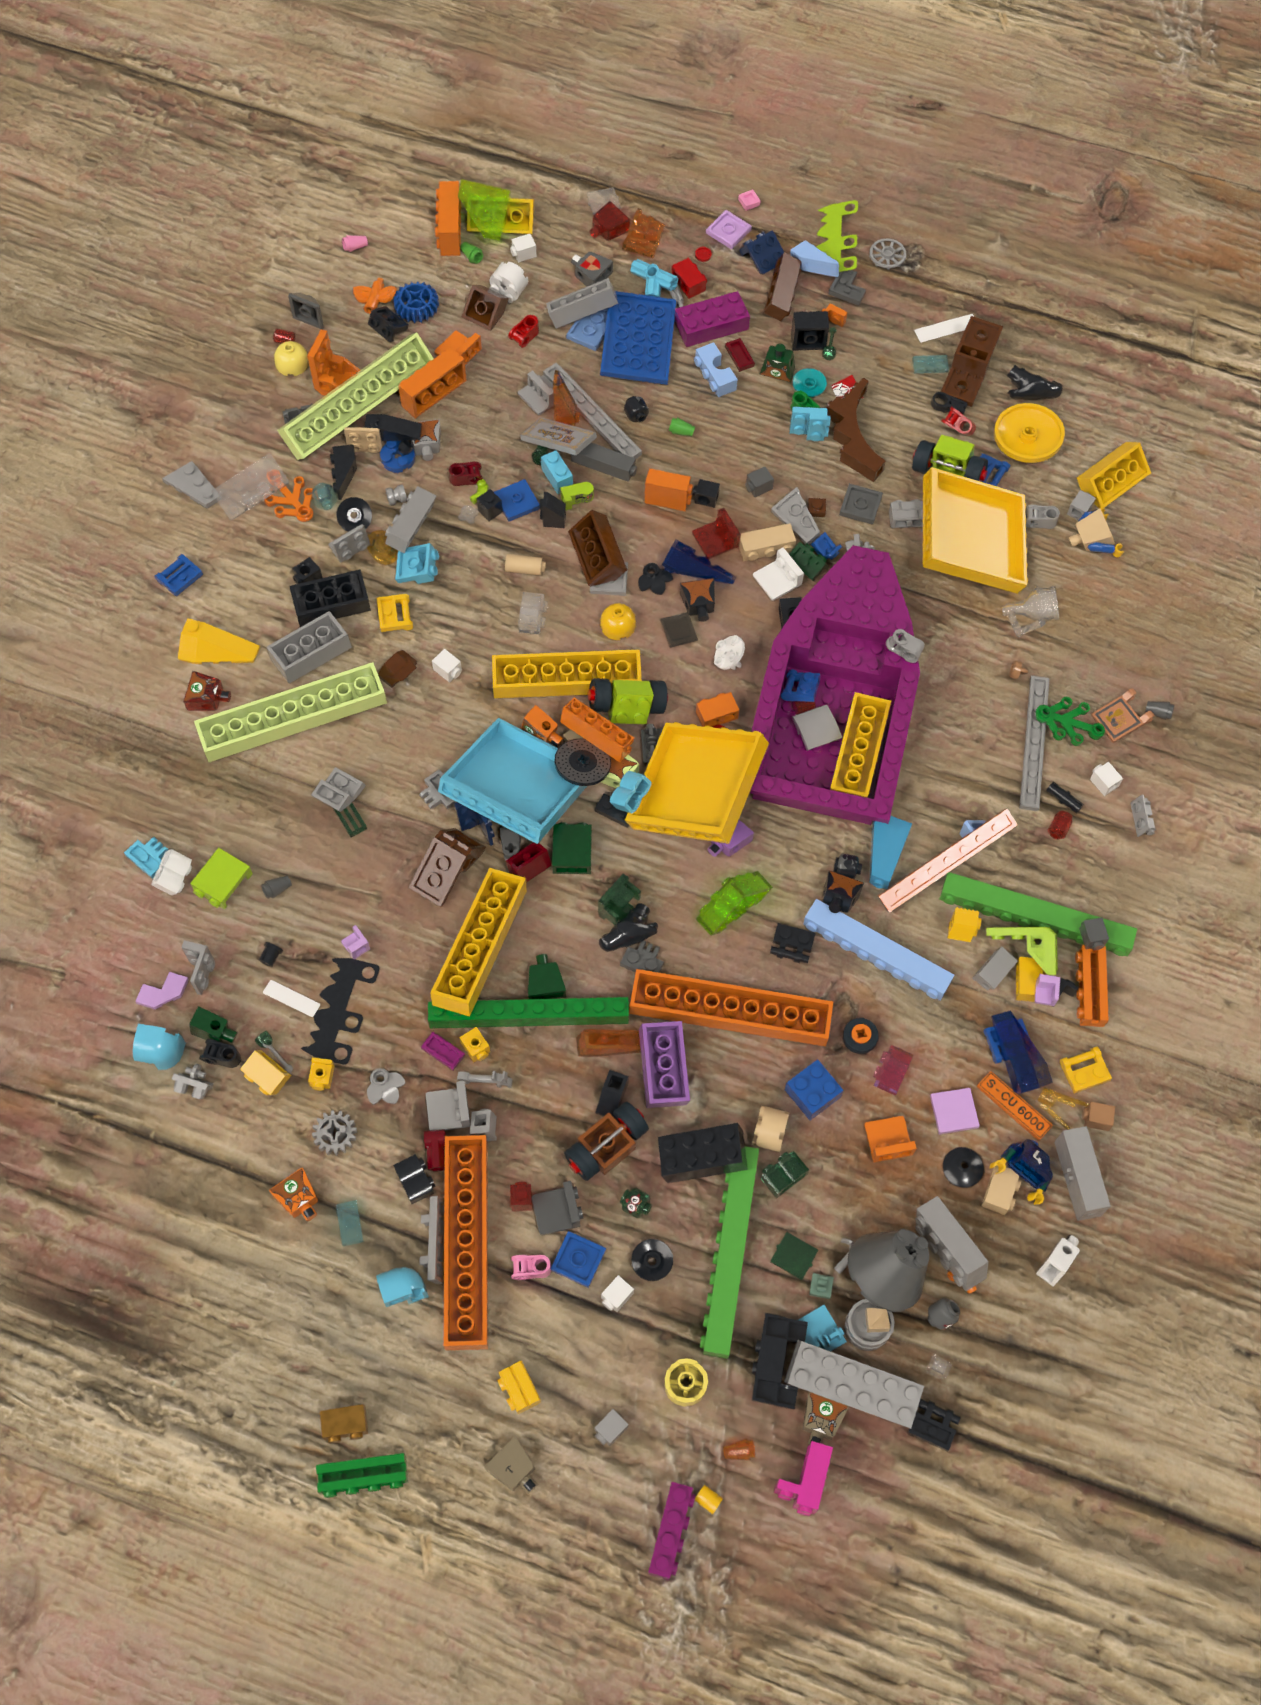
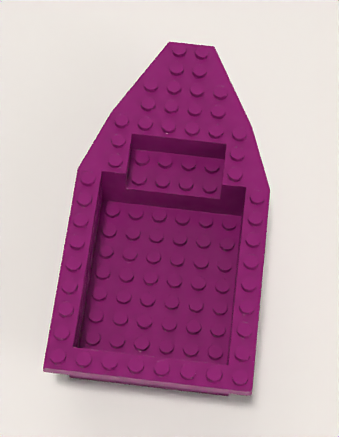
M853 545L804 596L774 639L751 732H761L769 742L749 792L753 794V799L871 825L872 820L889 824L920 676L918 661L916 663L908 662L890 651L886 646L887 639L893 636V633L898 629L905 630L914 636L912 620L888 552ZM790 669L801 673H820V683L814 702L786 701L781 698V692L785 689L787 682V672ZM794 681L792 692L797 691L799 682ZM855 692L891 701L868 798L830 790ZM827 705L839 727L842 738L807 751L792 717Z

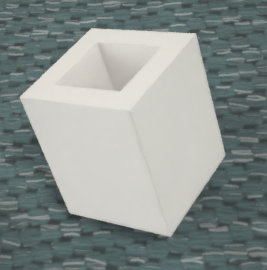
M531 234L512 239L510 251L512 256L516 257L518 263L537 257L536 244Z
M445 649L432 660L433 670L449 683L461 674V661Z
M1109 762L1103 766L1102 764L1096 766L1090 778L1104 796L1118 788L1123 780Z
M618 1275L601 1294L602 1304L608 1310L612 1311L614 1309L618 1312L634 1294V1289Z

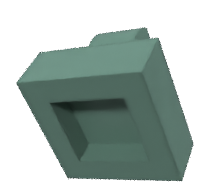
M813 1273L809 1296L830 1299L834 1277Z

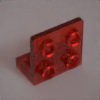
M725 508L718 510L716 521L692 531L694 538L707 559L735 549L740 545L741 534Z

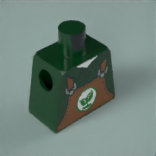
M783 344L771 345L764 359L760 375L791 382L795 371L793 351L785 349Z

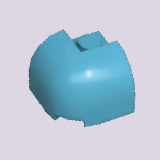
M138 1024L133 1042L134 1061L155 1064L158 1070H167L174 1067L180 1061L186 1042L180 1034H175L174 1036L165 1032L166 1028Z
M400 1267L376 1275L386 1308L406 1300L408 1304L429 1297L423 1279L414 1269Z

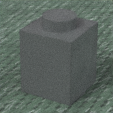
M762 467L747 474L745 486L748 492L757 497L773 489L774 478L766 467Z
M1102 917L1084 920L1079 927L1085 949H1102L1109 940Z

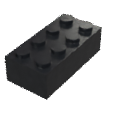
M361 569L289 586L300 627L328 611L331 612L335 619L371 611Z
M738 1123L658 1137L661 1175L667 1183L748 1170L744 1133Z

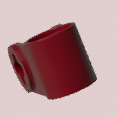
M476 461L453 463L449 467V481L454 486L477 485V482L483 479L480 472L482 466Z

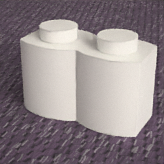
M173 849L166 851L151 885L171 896L180 893L184 887V876H187L192 869L190 865L192 859Z

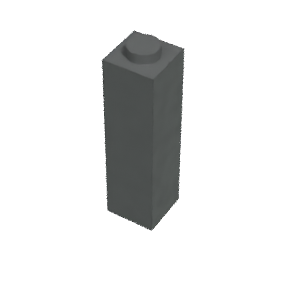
M590 443L577 455L571 454V462L629 482L631 476H635L637 471L635 458L594 443Z

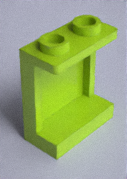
M218 847L190 884L196 896L201 899L205 897L216 908L226 909L228 898L244 878L249 880L253 873L249 865Z

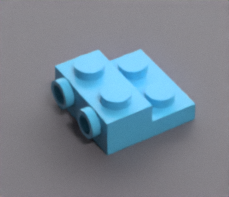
M792 407L789 434H807V440L824 441V437H828L830 416H827V408Z
M431 543L408 547L405 553L398 550L395 580L398 583L415 580L417 584L434 581V576L438 574V569L435 565L436 560H439L438 551Z

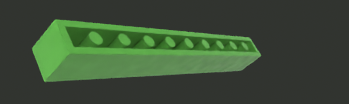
M948 872L939 900L944 901L946 904H956L967 910L979 911L986 916H995L1006 922L1019 923L1022 927H1050L1057 934V937L1072 939L1084 945L1079 929L1084 920L1101 918ZM1103 918L1109 937L1105 945L1106 950L1114 952L1118 956H1128L1133 949L1137 928Z
M746 1146L748 1170L726 1173L725 1183L729 1184L728 1191L724 1190L722 1203H726L725 1211L721 1210L719 1223H723L722 1231H717L716 1236L719 1251H714L712 1264H716V1270L711 1272L709 1285H713L712 1293H708L706 1305L710 1306L709 1314H705L703 1327H707L706 1335L701 1336L700 1348H704L703 1355L728 1359L730 1354L759 1154L758 1148Z

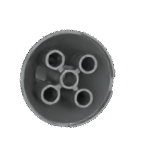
M906 1229L865 1234L852 1244L848 1253V1269L852 1281L855 1280L862 1291L860 1293L876 1307L890 1312L905 1311L913 1307L921 1297L929 1262L928 1242L924 1237H919L914 1232Z

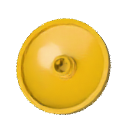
M1022 403L1007 408L999 415L994 428V438L999 449L1008 457L1026 463L1042 462L1053 457L1060 450L1065 436L1064 426L1060 418L1050 409L1032 403Z

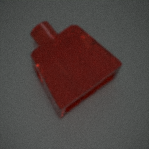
M609 201L594 214L593 228L589 232L593 238L601 235L605 240L610 241L630 231V219Z

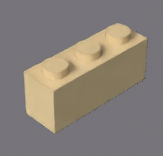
M790 523L741 533L738 538V546L743 561L772 557L781 548L790 553L796 545V539Z

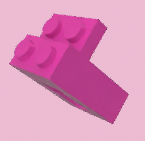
M811 1441L807 1447L799 1484L782 1479L777 1481L774 1493L778 1494V1498L791 1501L792 1498L795 1499L793 1508L797 1509L798 1514L810 1517V1514H815L818 1511L833 1447Z

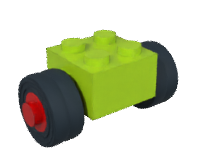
M941 434L937 444L922 440L913 454L912 469L922 474H926L933 465V468L980 482L985 481L987 476L988 460L974 456V444Z
M594 678L590 683L588 700L590 708L594 711L607 712L612 723L647 724L649 714H663L665 712L668 702V691L666 683L659 680H613L611 687L609 679Z

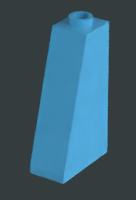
M890 816L889 824L873 821L869 883L873 884L876 888L888 889L912 823Z

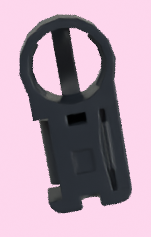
M936 392L931 399V406L933 409L944 413L945 411L950 412V407L952 406L964 414L967 402L947 395L944 392ZM940 398L944 400L945 404H938L935 399Z

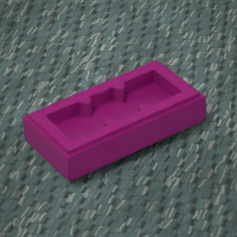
M432 1032L421 1046L423 1051L452 1071L465 1057L464 1052L435 1032Z

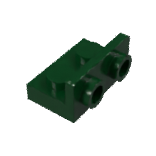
M799 542L789 555L803 573L814 581L824 568H829L826 564L828 560L821 554L815 555L813 553L814 549L809 544L803 545Z

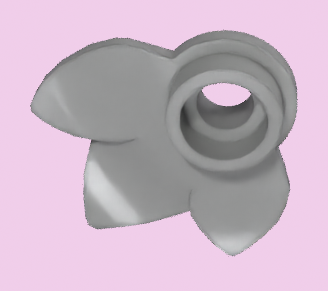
M383 1068L374 1070L370 1075L371 1084L367 1089L368 1099L373 1105L381 1099L387 1103L396 1104L399 1099L398 1088L406 1083L404 1078L397 1072L389 1073ZM379 1076L384 1077V1080L382 1082L377 1081V1078Z

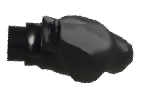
M1014 365L1007 374V377L1012 380V384L1018 387V389L1008 391L1007 394H1010L1011 398L1037 400L1057 398L1062 394L1063 385L1056 381L1050 382L1040 375L1026 371L1025 368L1020 369Z
M642 903L636 904L635 908L631 909L625 918L620 920L609 933L604 934L599 939L600 948L606 952L637 944L657 934L658 924H647L650 909Z

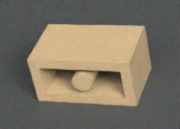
M996 1165L993 1168L981 1207L1005 1215L1008 1210L1012 1211L1016 1199L1013 1198L1015 1191L1018 1192L1022 1180L1019 1179L1020 1172L1007 1167L1004 1172L995 1174L998 1171V1166Z

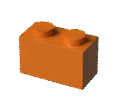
M731 692L720 693L714 698L699 701L696 704V714L702 727H712L738 719L739 708Z

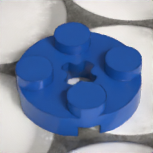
M387 441L380 451L381 462L390 472H403V469L411 468L415 462L414 449L408 455H402L398 450L401 441ZM396 454H400V455H401V456H399L398 458H395V455H396Z

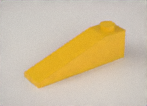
M188 618L181 632L178 660L193 664H202V662L219 664V662L227 661L231 663H254L260 645L207 623Z

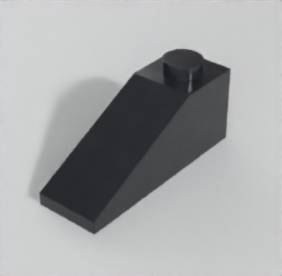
M366 414L364 428H379L382 441L420 440L422 423L385 414Z

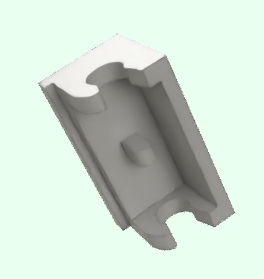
M1000 947L990 956L972 979L986 990L990 988L994 990L1018 960L1003 947Z

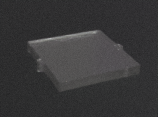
M614 187L587 192L588 206L591 207L593 215L621 210L618 201L619 196L616 195Z

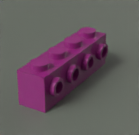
M671 1482L648 1571L649 1575L670 1580L671 1575H676L679 1563L675 1561L676 1553H681L684 1539L680 1538L682 1529L687 1530L690 1517L686 1516L688 1507L693 1508L696 1494H692V1487Z

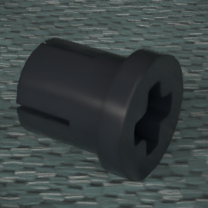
M265 942V948L258 961L273 967L279 954H282L283 950L272 943Z

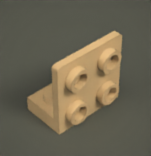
M344 428L347 445L354 444L355 452L376 453L380 452L384 446L379 428Z

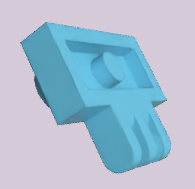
M153 837L145 845L137 840L124 854L153 879L159 869L161 858L169 849L166 846L163 847V844Z

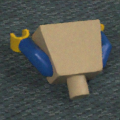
M1100 508L1096 511L1085 512L1075 524L1078 533L1069 537L1072 547L1083 543L1086 551L1111 553L1114 557H1120L1124 553V551H1119L1123 546L1120 543L1116 546L1113 545L1115 542L1106 522L1108 514H1104L1105 509Z

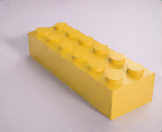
M857 692L854 693L830 790L868 798L891 705L890 700Z

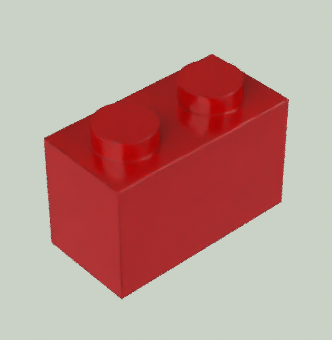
M689 257L672 265L671 274L678 277L677 284L688 299L706 291V276L701 274L697 265Z

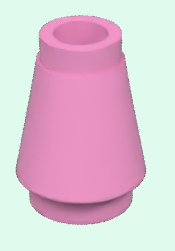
M346 235V237L342 238L344 251L351 252L368 246L366 236Z

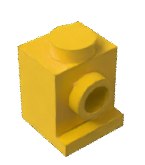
M312 1058L308 1080L310 1087L318 1091H323L324 1088L330 1089L335 1067L333 1061ZM317 1072L323 1073L321 1076H317Z

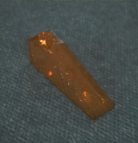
M555 370L553 380L554 421L576 427V423L580 421V412H577V405L558 370Z
M584 1029L576 1037L578 1057L641 1053L639 1030Z

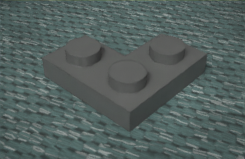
M848 270L839 272V276L835 278L828 294L859 306L865 296L866 289L853 285L857 272Z

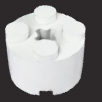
M501 262L489 280L490 289L508 297V303H512L518 299L527 286L528 277L525 278L523 269L515 263L507 262L505 264Z

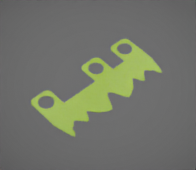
M853 200L831 204L819 209L818 211L824 212L827 215L821 219V222L826 224L820 228L817 235L826 237L828 240L818 245L817 248L839 263V272L855 269L857 267V257L841 258V250L856 247L857 235L841 237L842 215L856 213L858 211V201ZM854 204V210L849 212L845 210L846 205ZM847 238L854 239V243L851 246L844 244ZM846 260H853L854 264L852 267H844L843 264Z

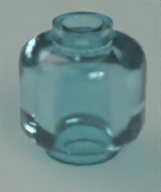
M319 483L312 490L311 495L317 508L329 510L336 504L337 497L331 485Z

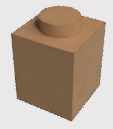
M1090 1102L1086 1108L1084 1107L1082 1119L1085 1120L1084 1127L1109 1131L1114 1124L1115 1106Z

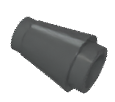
M1148 701L1145 712L1152 711L1157 717L1165 720L1166 718L1171 719L1174 704H1170V702Z
M286 875L265 881L261 888L266 898L269 899L278 896L292 886V883Z

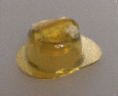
M376 530L368 535L371 545L367 547V550L375 561L382 565H390L396 562L398 550L385 544L387 536H385L386 531Z

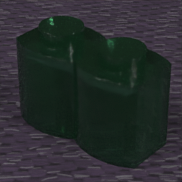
M794 1151L791 1153L785 1152L778 1158L779 1162L774 1166L769 1164L762 1170L761 1180L776 1198L784 1194L809 1173L808 1167Z

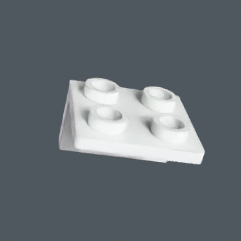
M784 548L777 550L776 561L753 573L755 580L772 601L801 586L804 576L803 571Z

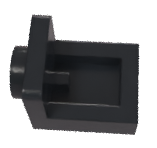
M1061 978L1059 997L1062 992L1074 997L1079 988L1072 981Z

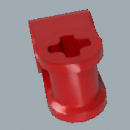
M534 315L525 316L522 321L510 330L509 339L518 342L521 348L526 347L539 334L538 318Z
M952 406L946 418L942 419L943 423L965 436L972 435L976 430L975 423ZM969 423L970 428L967 431H963V426Z

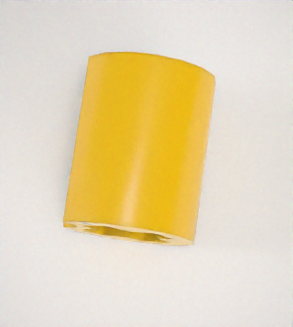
M704 1484L694 1501L711 1514H714L723 1498Z

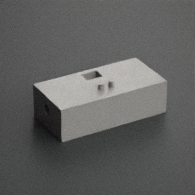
M1085 1126L1064 1130L1054 1143L1076 1219L1080 1221L1101 1217L1111 1206L1088 1128Z

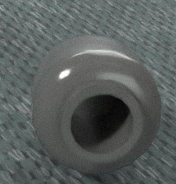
M942 1298L929 1306L928 1321L933 1327L945 1330L958 1322L959 1306L954 1300Z

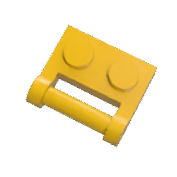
M408 594L376 597L381 632L413 629V622L410 619V597ZM396 603H400L402 606L403 621H398Z
M1098 1046L1091 1048V1051L1074 1057L1060 1059V1065L1074 1094L1111 1081L1112 1077ZM1093 1058L1095 1061L1094 1064L1075 1071L1071 1069L1072 1065Z

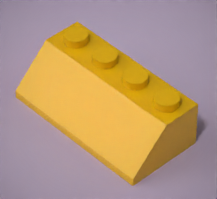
M468 196L467 231L533 234L535 199Z
M1125 442L1079 475L1077 481L1082 491L1096 497L1094 504L1100 509L1105 508L1151 474L1140 442Z

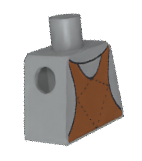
M440 419L418 422L422 423L420 440H410L414 447L415 455H422L425 461L432 460L433 454L440 452Z

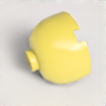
M294 341L280 344L274 354L275 366L279 373L288 376V374H293L294 376L302 374L308 368V354L305 348Z

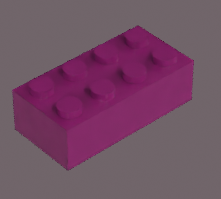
M736 291L676 308L674 322L685 346L689 347L749 330L750 315L739 292Z

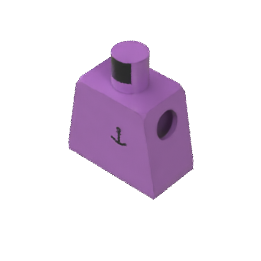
M738 820L729 844L710 841L712 845L707 850L714 857L721 851L725 855L731 856L753 840L754 832Z

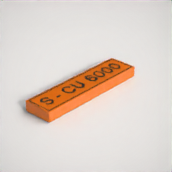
M991 1071L977 1085L978 1089L1038 1141L1052 1128L1053 1125Z

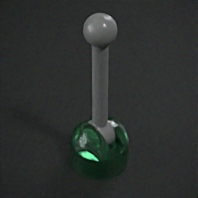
M264 1031L255 1039L256 1044L261 1048H269L285 1067V1070L288 1073L292 1072L293 1067L288 1065L272 1047L273 1039L269 1032Z

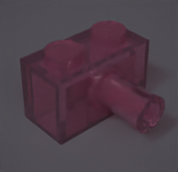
M891 1045L889 1051H884L879 1062L883 1064L882 1067L877 1066L873 1077L876 1078L873 1086L896 1096L913 1054Z

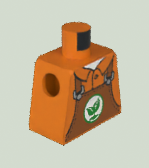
M537 705L524 717L521 730L547 743L550 742L556 747L564 739L556 733L558 724Z
M303 1167L269 1190L274 1199L293 1218L302 1214L306 1221H310L316 1217L317 1213L312 1206L318 1202V1199Z

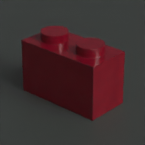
M534 842L506 860L509 873L526 878V883L552 866L548 850L540 843L536 844Z

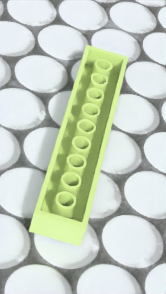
M418 333L411 334L277 431L297 460L304 459L344 430L345 427H348L399 390L398 385L401 381L410 377L416 370L421 369L434 358Z
M372 662L195 720L194 723L207 760L212 762L386 704L387 700L376 668Z

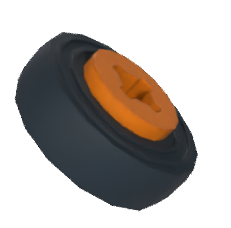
M865 1018L851 1020L843 1031L845 1046L851 1052L857 1054H865L872 1051L879 1039L875 1024Z

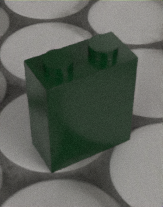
M565 822L555 824L553 826V874H591L592 824H568Z

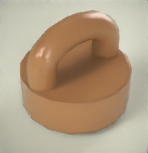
M1015 660L1011 665L1009 676L1010 678L1018 679L1020 674H1028V670L1022 668L1021 661Z

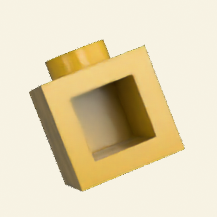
M477 1027L459 1037L461 1045L473 1063L477 1060L482 1061L489 1055V1044Z

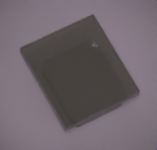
M688 612L660 619L670 648L698 641Z

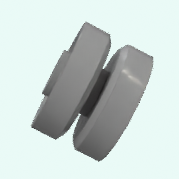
M863 1299L853 1305L845 1319L844 1329L846 1337L852 1345L860 1350H877L885 1345L893 1333L895 1324L893 1313L887 1311L890 1323L889 1332L867 1333L866 1308H881L876 1307L867 1299Z

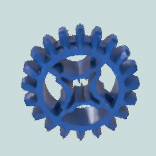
M411 281L409 285L405 283L404 287H399V291H396L394 309L398 316H401L403 320L406 319L408 323L411 320L414 323L416 321L422 323L424 319L428 321L429 317L433 318L434 313H437L439 297L435 288H432L431 285L426 286L425 282L420 284L419 281L417 283H412Z

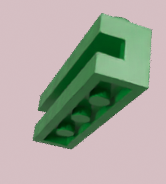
M404 1453L316 1465V1474L318 1475L317 1490L320 1495L324 1494V1498L336 1497L338 1492L345 1491L346 1495L358 1494L360 1489L367 1488L368 1492L380 1491L382 1486L389 1485L390 1489L402 1488L404 1483H408L407 1461Z

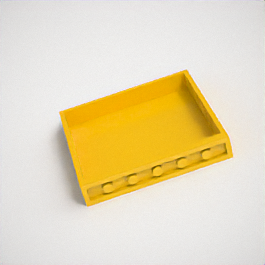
M931 467L923 476V567L1018 594L1028 584L1025 495Z
M678 722L665 723L644 773L652 782L651 787L642 798L638 809L632 814L628 813L625 821L633 830L729 844L769 742L759 731L747 732L742 729L729 730L725 727L720 729L711 726L702 727L695 724L683 725Z

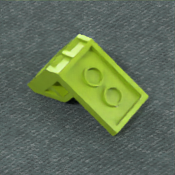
M1050 927L986 928V936H991V939H1005V935H1011V939H1025V935H1027V952L1047 975L1058 974L1057 934ZM1035 939H1041V944H1036Z

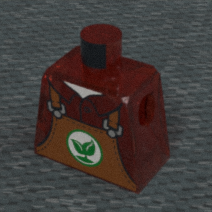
M192 671L183 701L188 711H216L220 701L230 702L231 692L223 690L221 680Z

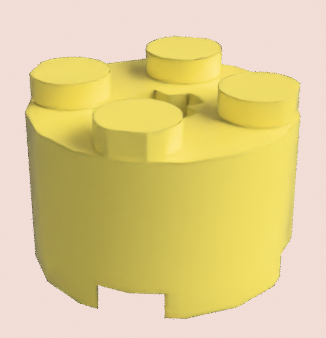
M688 1358L679 1359L672 1364L666 1372L664 1381L665 1392L668 1398L676 1405L684 1407L693 1406L702 1400L708 1385L707 1372L696 1360ZM687 1378L689 1379L688 1382H692V1384L684 1387L680 1382Z

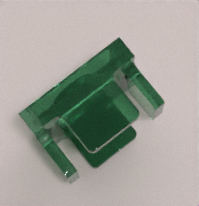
M623 873L598 900V916L603 920L608 919L616 925L634 908L629 904L634 897L638 901L641 899V890L630 883L629 877Z

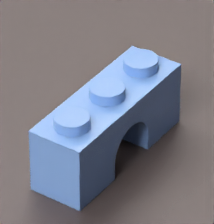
M713 342L696 349L694 362L697 367H700L704 379L708 380L711 390L718 397L737 390V378L730 367L726 369L716 368L721 366L722 354Z

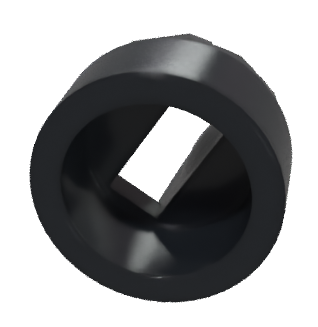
M402 439L398 446V450L402 455H408L414 449L413 445L405 439Z

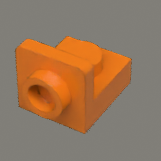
M831 303L826 309L823 308L822 311H828L829 321L841 327L844 326L847 311Z

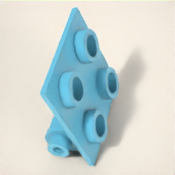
M825 1305L798 1319L799 1321L808 1322L805 1343L831 1352L847 1342L843 1336L842 1328H838Z

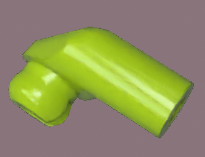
M483 479L477 482V493L470 496L473 504H476L477 498L489 489L488 484Z

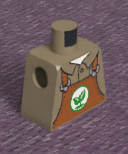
M809 1392L806 1399L803 1430L811 1433L808 1445H810L811 1441L822 1444L823 1438L832 1440L849 1406Z

